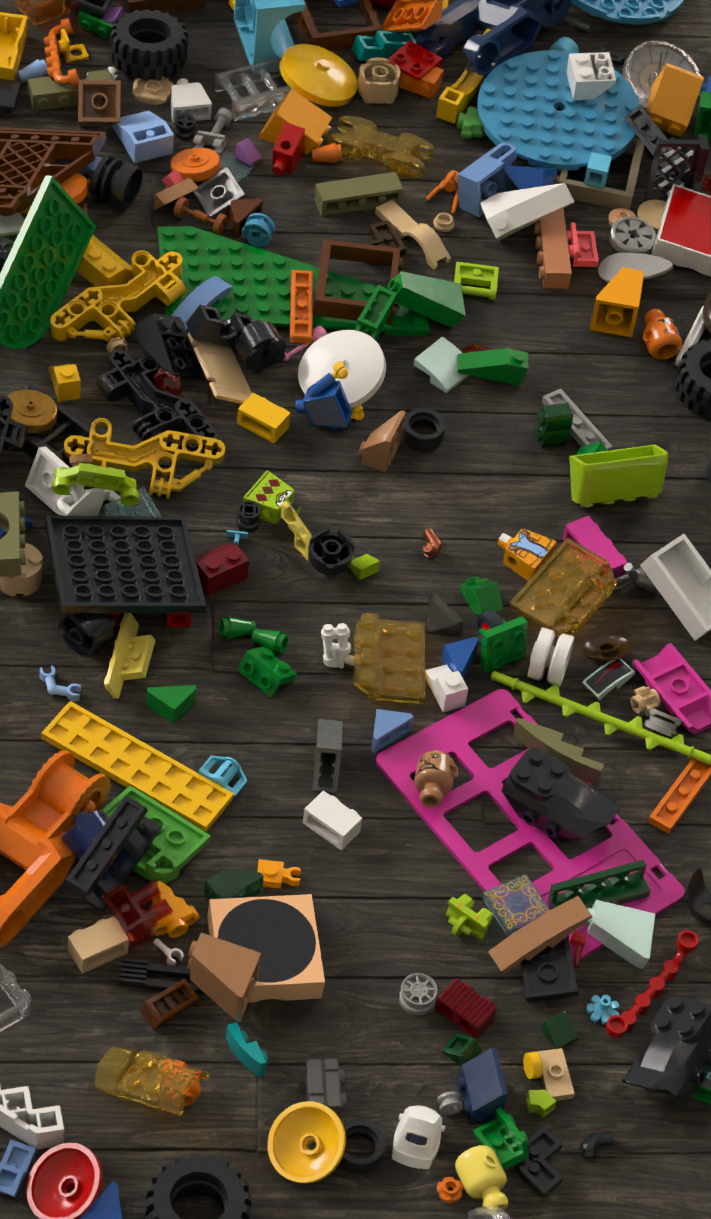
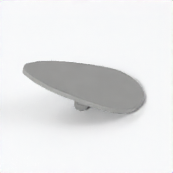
M616 253L608 256L600 263L598 274L603 281L609 283L624 267L644 271V280L672 270L673 264L665 258L649 254Z

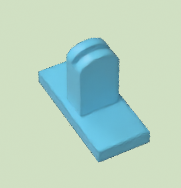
M227 530V537L235 538L234 545H239V538L248 539V532Z

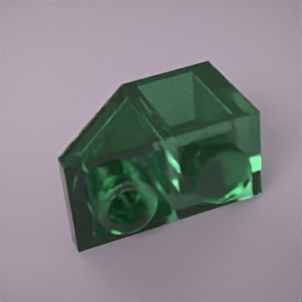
M224 868L205 881L204 896L209 901L210 899L257 897L263 888L264 875L261 872Z

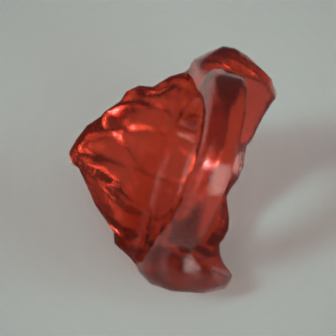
M160 368L153 378L155 387L158 390L181 397L183 389L180 384V377L174 376Z

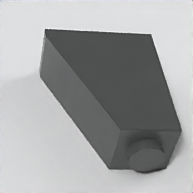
M318 719L312 791L337 793L343 721Z

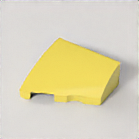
M285 501L281 503V517L295 535L294 547L309 561L308 546L312 534L289 502Z

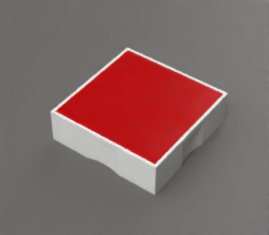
M673 184L666 201L661 226L651 255L665 258L674 265L687 267L711 277V196Z

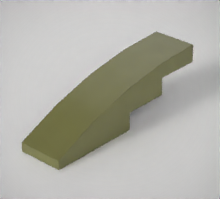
M517 718L513 733L516 739L528 749L539 748L568 765L570 773L598 786L604 767L603 763L582 757L584 749L563 742L564 733Z

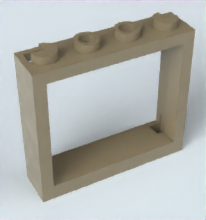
M634 137L628 149L623 152L634 155L626 191L608 187L601 188L567 179L568 169L558 170V173H561V175H556L555 184L565 183L573 200L615 209L625 208L630 210L645 144L640 138Z

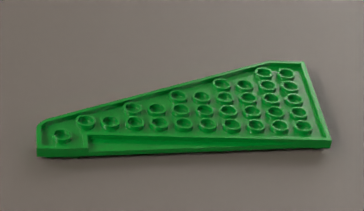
M192 226L157 227L159 258L172 251L182 256V276L179 279L186 287V293L169 306L164 304L165 315L172 316L192 291L206 280L217 276L233 286L230 293L220 303L215 301L211 306L218 309L223 322L229 320L235 312L252 316L254 321L263 320L264 323L270 321L276 327H290L291 270L313 271L314 314L319 267ZM328 271L325 297L368 302L377 286ZM398 304L397 315L393 314L392 325L385 324L382 332L389 336H428V320L426 316ZM313 315V328L321 326L324 329L355 330L358 325V321Z

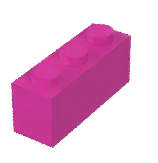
M585 516L565 526L563 541L601 587L625 574L624 565L627 563L626 558L618 552L612 541L603 534L599 525L593 522L589 516Z

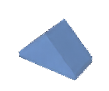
M377 709L371 751L375 754L411 732L414 716L411 713Z

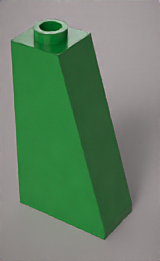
M401 271L388 284V289L398 294L395 303L450 328L455 327L466 316L462 288L459 283Z

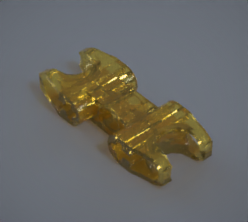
M341 116L338 120L337 128L343 134H330L327 145L334 143L333 140L343 143L341 150L344 157L360 160L363 156H367L384 162L386 169L390 172L410 177L423 176L425 164L419 159H432L435 147L431 143L416 135L401 133L399 137L378 131L376 124L370 120L352 116ZM343 122L349 123L352 128L344 126ZM424 147L429 151V153H425L419 150V148ZM410 165L417 166L420 171L413 170Z

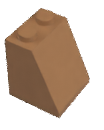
M201 933L198 941L192 942L188 956H191L187 967L191 969L190 980L235 1021L241 1022L259 977L261 953Z

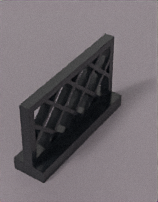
M698 135L697 140H657L644 202L648 200L667 201L670 191L666 193L663 188L669 184L672 186L673 184L678 185L674 181L680 177L686 180L678 186L697 192L700 191L709 153L706 135ZM662 147L672 148L666 154L661 151ZM686 147H693V150L686 154L681 151ZM678 153L681 157L673 162L670 157ZM664 161L669 164L663 169L658 167ZM685 161L689 163L684 169L678 167ZM672 169H675L677 173L673 176L669 177L666 174ZM662 176L665 181L657 185L654 181ZM657 192L662 195L659 198H651Z

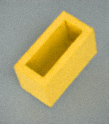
M252 393L238 408L237 424L273 444L289 428L290 412L255 393Z

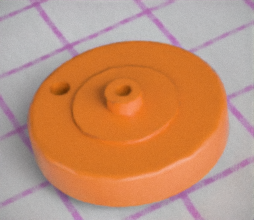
M191 148L177 153L171 159L170 167L171 172L177 169L184 180L190 178L193 182H199L217 174L221 169L219 154L211 149Z

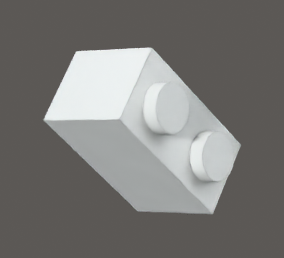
M322 791L304 809L303 824L341 851L360 833L362 817L355 810L349 809L340 803L335 796L329 795L325 791Z

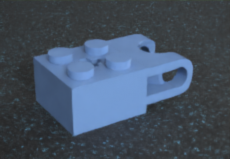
M505 142L498 144L458 174L460 209L480 217L484 214L480 202L498 193L508 192L516 186L504 171V166H510L517 158L514 145Z

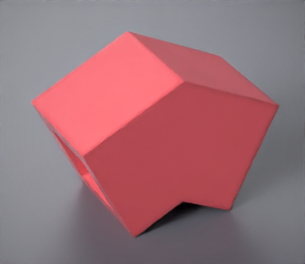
M175 169L162 179V182L166 185L167 189L183 181L184 178Z

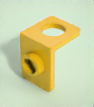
M61 29V40L58 41V46L66 63L88 59L89 55L84 44L70 46V40L65 29ZM79 50L82 54L74 56L71 54V51Z

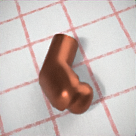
M428 528L423 532V536L428 542L426 547L423 546V552L426 557L433 558L438 555L442 542L434 530Z

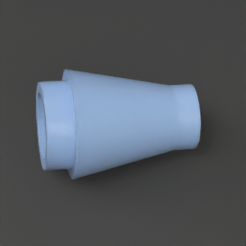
M37 59L22 70L17 71L19 80L23 83L28 81V79L47 76L48 67L44 59L40 61Z

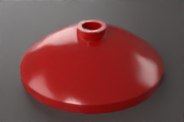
M63 1143L46 1151L34 1164L27 1181V1200L33 1213L40 1219H79L92 1207L101 1189L102 1170L99 1160L91 1150L77 1143Z

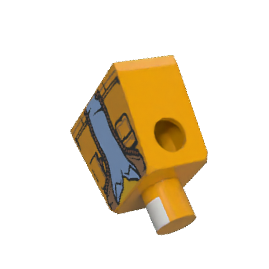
M521 529L514 538L503 533L498 539L497 545L505 549L504 564L532 583L553 558L557 541L526 529Z

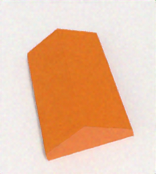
M396 0L382 24L383 30L394 33L425 30L441 19L443 0Z

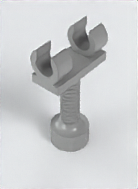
M226 108L219 109L215 115L216 124L212 131L198 130L193 140V143H196L194 148H204L205 144L213 145L216 147L214 149L216 153H222L226 147V137L220 134L223 126L230 124L233 119L232 112Z

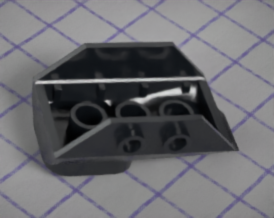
M531 748L523 754L512 768L501 790L519 818L523 819L527 824L542 830L549 837L561 842L587 840L594 830L608 826L622 807L613 798L570 773L566 763L539 748Z
M674 996L662 1005L651 1022L650 1028L652 1033L623 1078L622 1083L675 1097L695 1095L699 1087L704 1084L706 1076L711 1070V1007L702 1001Z

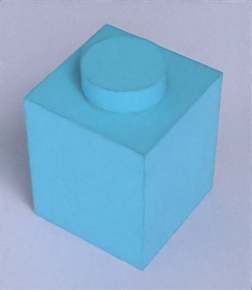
M591 152L584 184L604 188L612 157Z

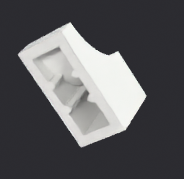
M447 664L425 670L424 677L442 712L465 706L468 687L459 671L452 672Z

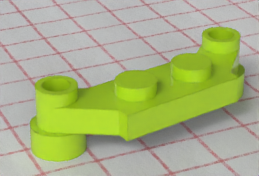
M79 463L78 466L71 468L58 467L55 469V479L52 485L53 492L57 495L69 494L71 492V484L119 491L120 501L125 506H134L139 503V491L136 487V480L126 476L125 470Z

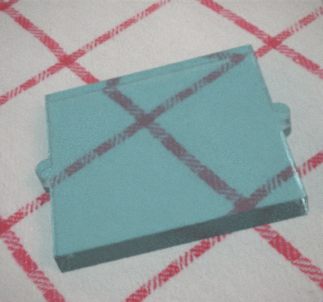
M224 151L220 155V171L228 167L238 184L243 180H247V176L255 170V166H249L236 159L228 151Z

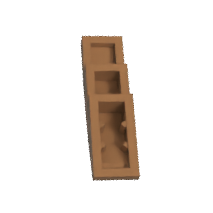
M577 896L525 925L488 952L501 972L505 974L522 960L527 959L529 961L548 946L553 948L593 916L580 897Z

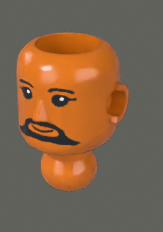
M659 309L648 311L645 315V323L647 325L643 331V340L649 353L657 360H668L675 357L682 348V339L676 324L669 317H665L664 313Z

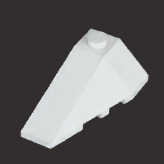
M561 183L501 192L480 202L496 239L501 240L574 203V200L566 184Z

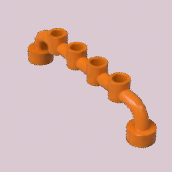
M66 18L61 20L60 25L52 28L49 35L43 37L46 46L45 53L47 56L46 62L49 78L51 80L54 79L59 84L71 83L72 87L79 85L80 80L77 70L75 68L69 70L68 75H62L58 40L56 37L61 33V29H65L67 35L73 34L70 19Z

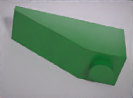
M504 348L457 355V373L520 386L528 371V353Z

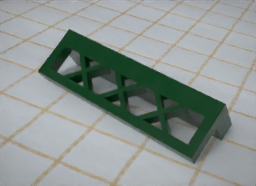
M644 860L552 884L548 904L552 910L579 896L588 909L593 907L596 900L621 905L649 897L651 890L644 879L646 863Z

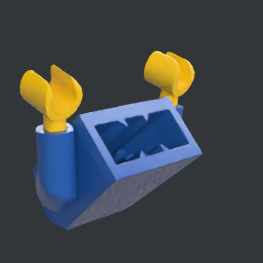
M338 361L333 366L334 372L332 374L328 373L310 386L306 391L304 399L297 400L295 403L296 412L307 413L313 425L326 426L331 429L347 428L352 418L361 420L364 417L362 405L351 408L340 381L335 380L336 378L344 379L348 375V370L344 368L343 362Z

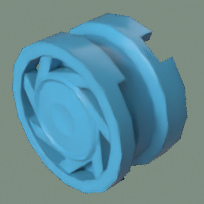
M253 213L246 220V224L242 229V236L247 238L248 243L253 246H266L275 231V224L267 215Z

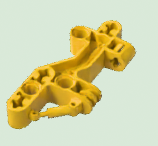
M146 251L135 252L132 256V274L134 278L126 284L90 287L84 290L51 316L52 337L59 341L66 340L69 337L76 338L77 336H84L87 339H104L107 342L117 337L125 339V337L131 335V332L134 333L136 331L134 327L136 323L127 312L137 311L155 296L169 306L186 293V287L179 279L182 276V256L172 251L156 260ZM90 321H95L104 329V331L85 330V332H78Z
M98 418L93 421L89 438L72 435L64 442V452L68 459L72 455L84 454L85 447H87V454H92V465L113 467L127 472H138L146 468L150 469L153 473L149 495L152 496L153 493H158L157 496L161 497L164 494L166 499H170L171 492H181L186 486L200 478L201 473L211 470L212 465L220 464L225 457V445L221 440L177 431H165L134 446L111 442L112 425L105 418ZM104 427L108 431L104 435H99L96 433V429ZM168 440L173 441L171 447L166 446ZM180 442H182V450L179 449ZM195 444L198 446V449L190 452L186 449V446ZM74 445H77L78 448L76 449V451L72 452L71 449L74 447ZM202 446H205L204 454H202ZM213 449H218L216 455H212ZM180 459L205 463L204 467L199 470L195 469L180 480L174 478L176 464ZM167 461L171 464V467L169 469H162L159 464Z

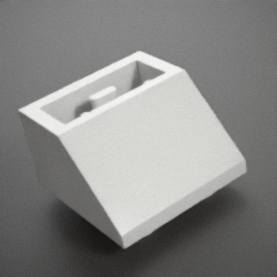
M609 52L569 54L566 73L573 100H593L616 84Z

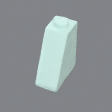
M596 900L593 907L588 908L593 917L586 922L588 923L587 934L635 967L644 969L650 959L655 913Z

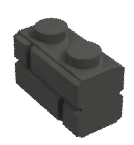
M309 1059L306 1062L305 1069L307 1101L318 1102L329 1107L340 1118L342 1109H346V1093H341L340 1087L345 1082L344 1069H339V1061L337 1059H324L323 1061L321 1059Z

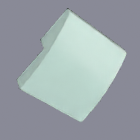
M444 337L438 339L414 359V366L430 376V383L445 393H448L468 376L457 373V355L462 352Z

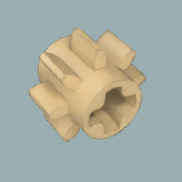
M645 686L635 689L636 695L630 699L633 710L637 714L641 713V716H650V709H655L660 705L659 694L655 689L650 690V687L645 688Z

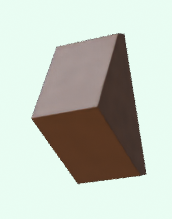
M262 199L230 200L229 218L233 237L238 238L242 234L246 220L251 214H262Z

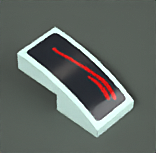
M620 658L609 661L582 681V684L600 701L613 688L619 689L635 675V671Z

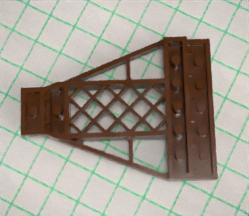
M0 127V215H14L31 206L45 175H54L53 177L56 181L62 184L93 162L107 140L106 132ZM58 159H76L69 165L55 164Z

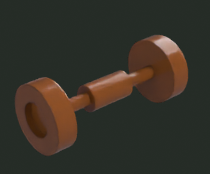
M184 197L178 199L173 211L174 217L182 219L187 212L195 219L214 224L212 229L214 234L222 235L228 224L227 215L221 213L214 220L209 218L208 214L201 211L188 209L189 199Z

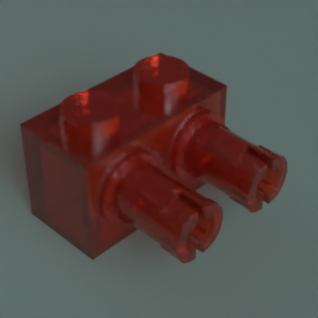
M151 881L135 892H130L126 884L123 883L102 896L110 912L115 916L127 935L133 948L156 935L152 928L154 927L153 924L173 913L165 898L151 908L142 910L143 905L161 895L154 881Z

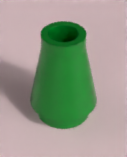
M231 616L221 618L219 622L220 636L225 637L227 640L252 635L256 629L255 621Z
M255 629L252 633L251 641L278 654L284 653L287 649L289 637L283 631Z

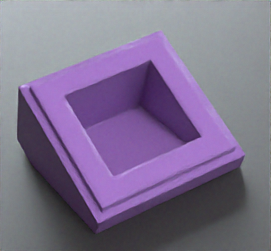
M109 7L102 20L114 24L117 19L122 18L124 15L123 7Z
M246 138L237 144L234 153L236 159L249 166L262 160L261 154L250 139Z

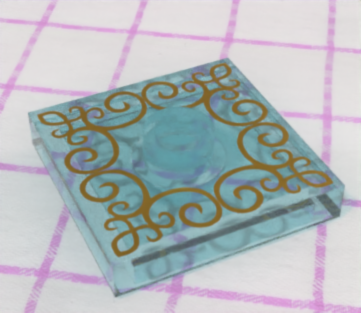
M526 874L482 893L483 900L507 936L515 933V928H522L550 911Z

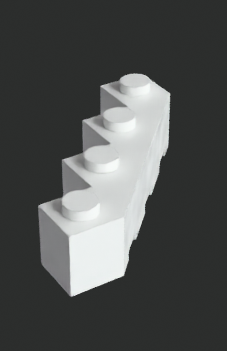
M0 1086V1127L36 1149L55 1147L64 1143V1126L60 1105L32 1109L28 1086L1 1090Z

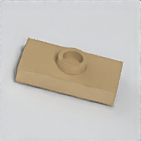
M563 1049L537 1051L543 1064L541 1078L544 1089L556 1101L573 1099L575 1093Z

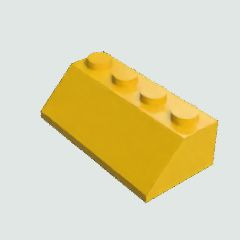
M92 235L76 271L95 287L121 285L134 278L132 267Z

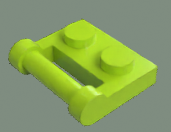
M456 262L454 282L490 287V289L461 285L462 294L488 297L489 300L495 301L499 267Z

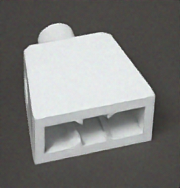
M180 79L177 85L171 87L172 123H175L176 117L180 114H190L196 121L211 119L212 103L200 83H189L187 79Z

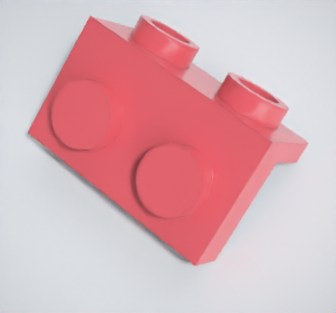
M571 222L570 229L566 230L572 267H598L599 259L594 231H576V224Z

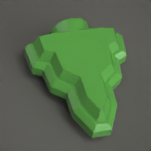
M469 106L466 113L460 112L457 129L461 130L462 139L487 136L482 122L479 121L476 108Z

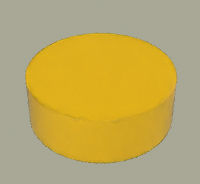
M537 1052L525 1053L523 1066L527 1078H540L543 1073L540 1055Z

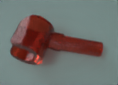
M577 930L573 932L570 944L577 946L573 962L575 968L580 966L581 952L586 943V935Z

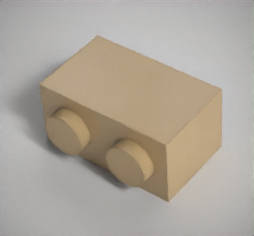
M115 916L101 919L94 925L85 929H78L68 936V952L82 974L128 953L129 939Z

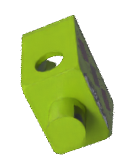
M266 471L243 497V501L250 500L258 503L261 509L259 519L272 524H277L282 519L281 503L285 501L289 502L298 516L301 511V507L293 504L294 489L269 471Z

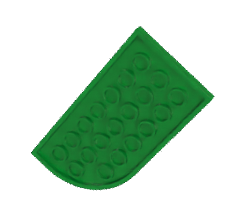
M45 175L0 273V346L26 348L39 341L51 326V316L59 310L96 228L92 220L53 176Z

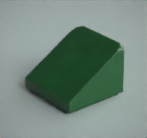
M565 1011L544 1021L542 1032L555 1049H560L578 1040L576 1031Z
M456 1033L443 1048L442 1053L462 1066L480 1055L482 1050L476 1038Z

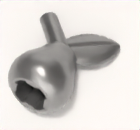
M631 563L624 565L627 575L615 578L607 586L608 590H616L634 583L635 586L649 593L659 592L643 569H635Z

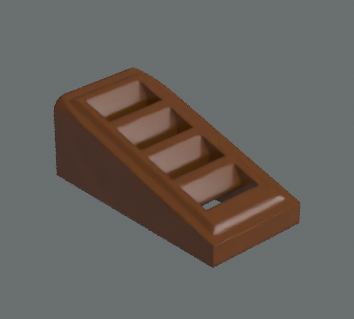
M184 978L145 1001L140 1008V1012L152 1029L156 1030L194 1005L200 998ZM179 989L186 997L187 1001H184L182 997L179 995V993L177 992ZM169 996H172L178 1006L173 1003ZM160 1002H163V1003H164V1005H165V1006L167 1007V1009L169 1010L168 1012L164 1009V1007L162 1006V1004H161Z

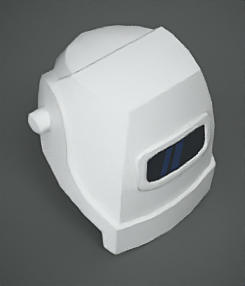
M409 1106L403 1114L400 1113L399 1115L400 1121L393 1140L392 1159L408 1167L429 1169L439 1150L441 1132H444L445 1126L442 1125V1117L435 1110L425 1106Z

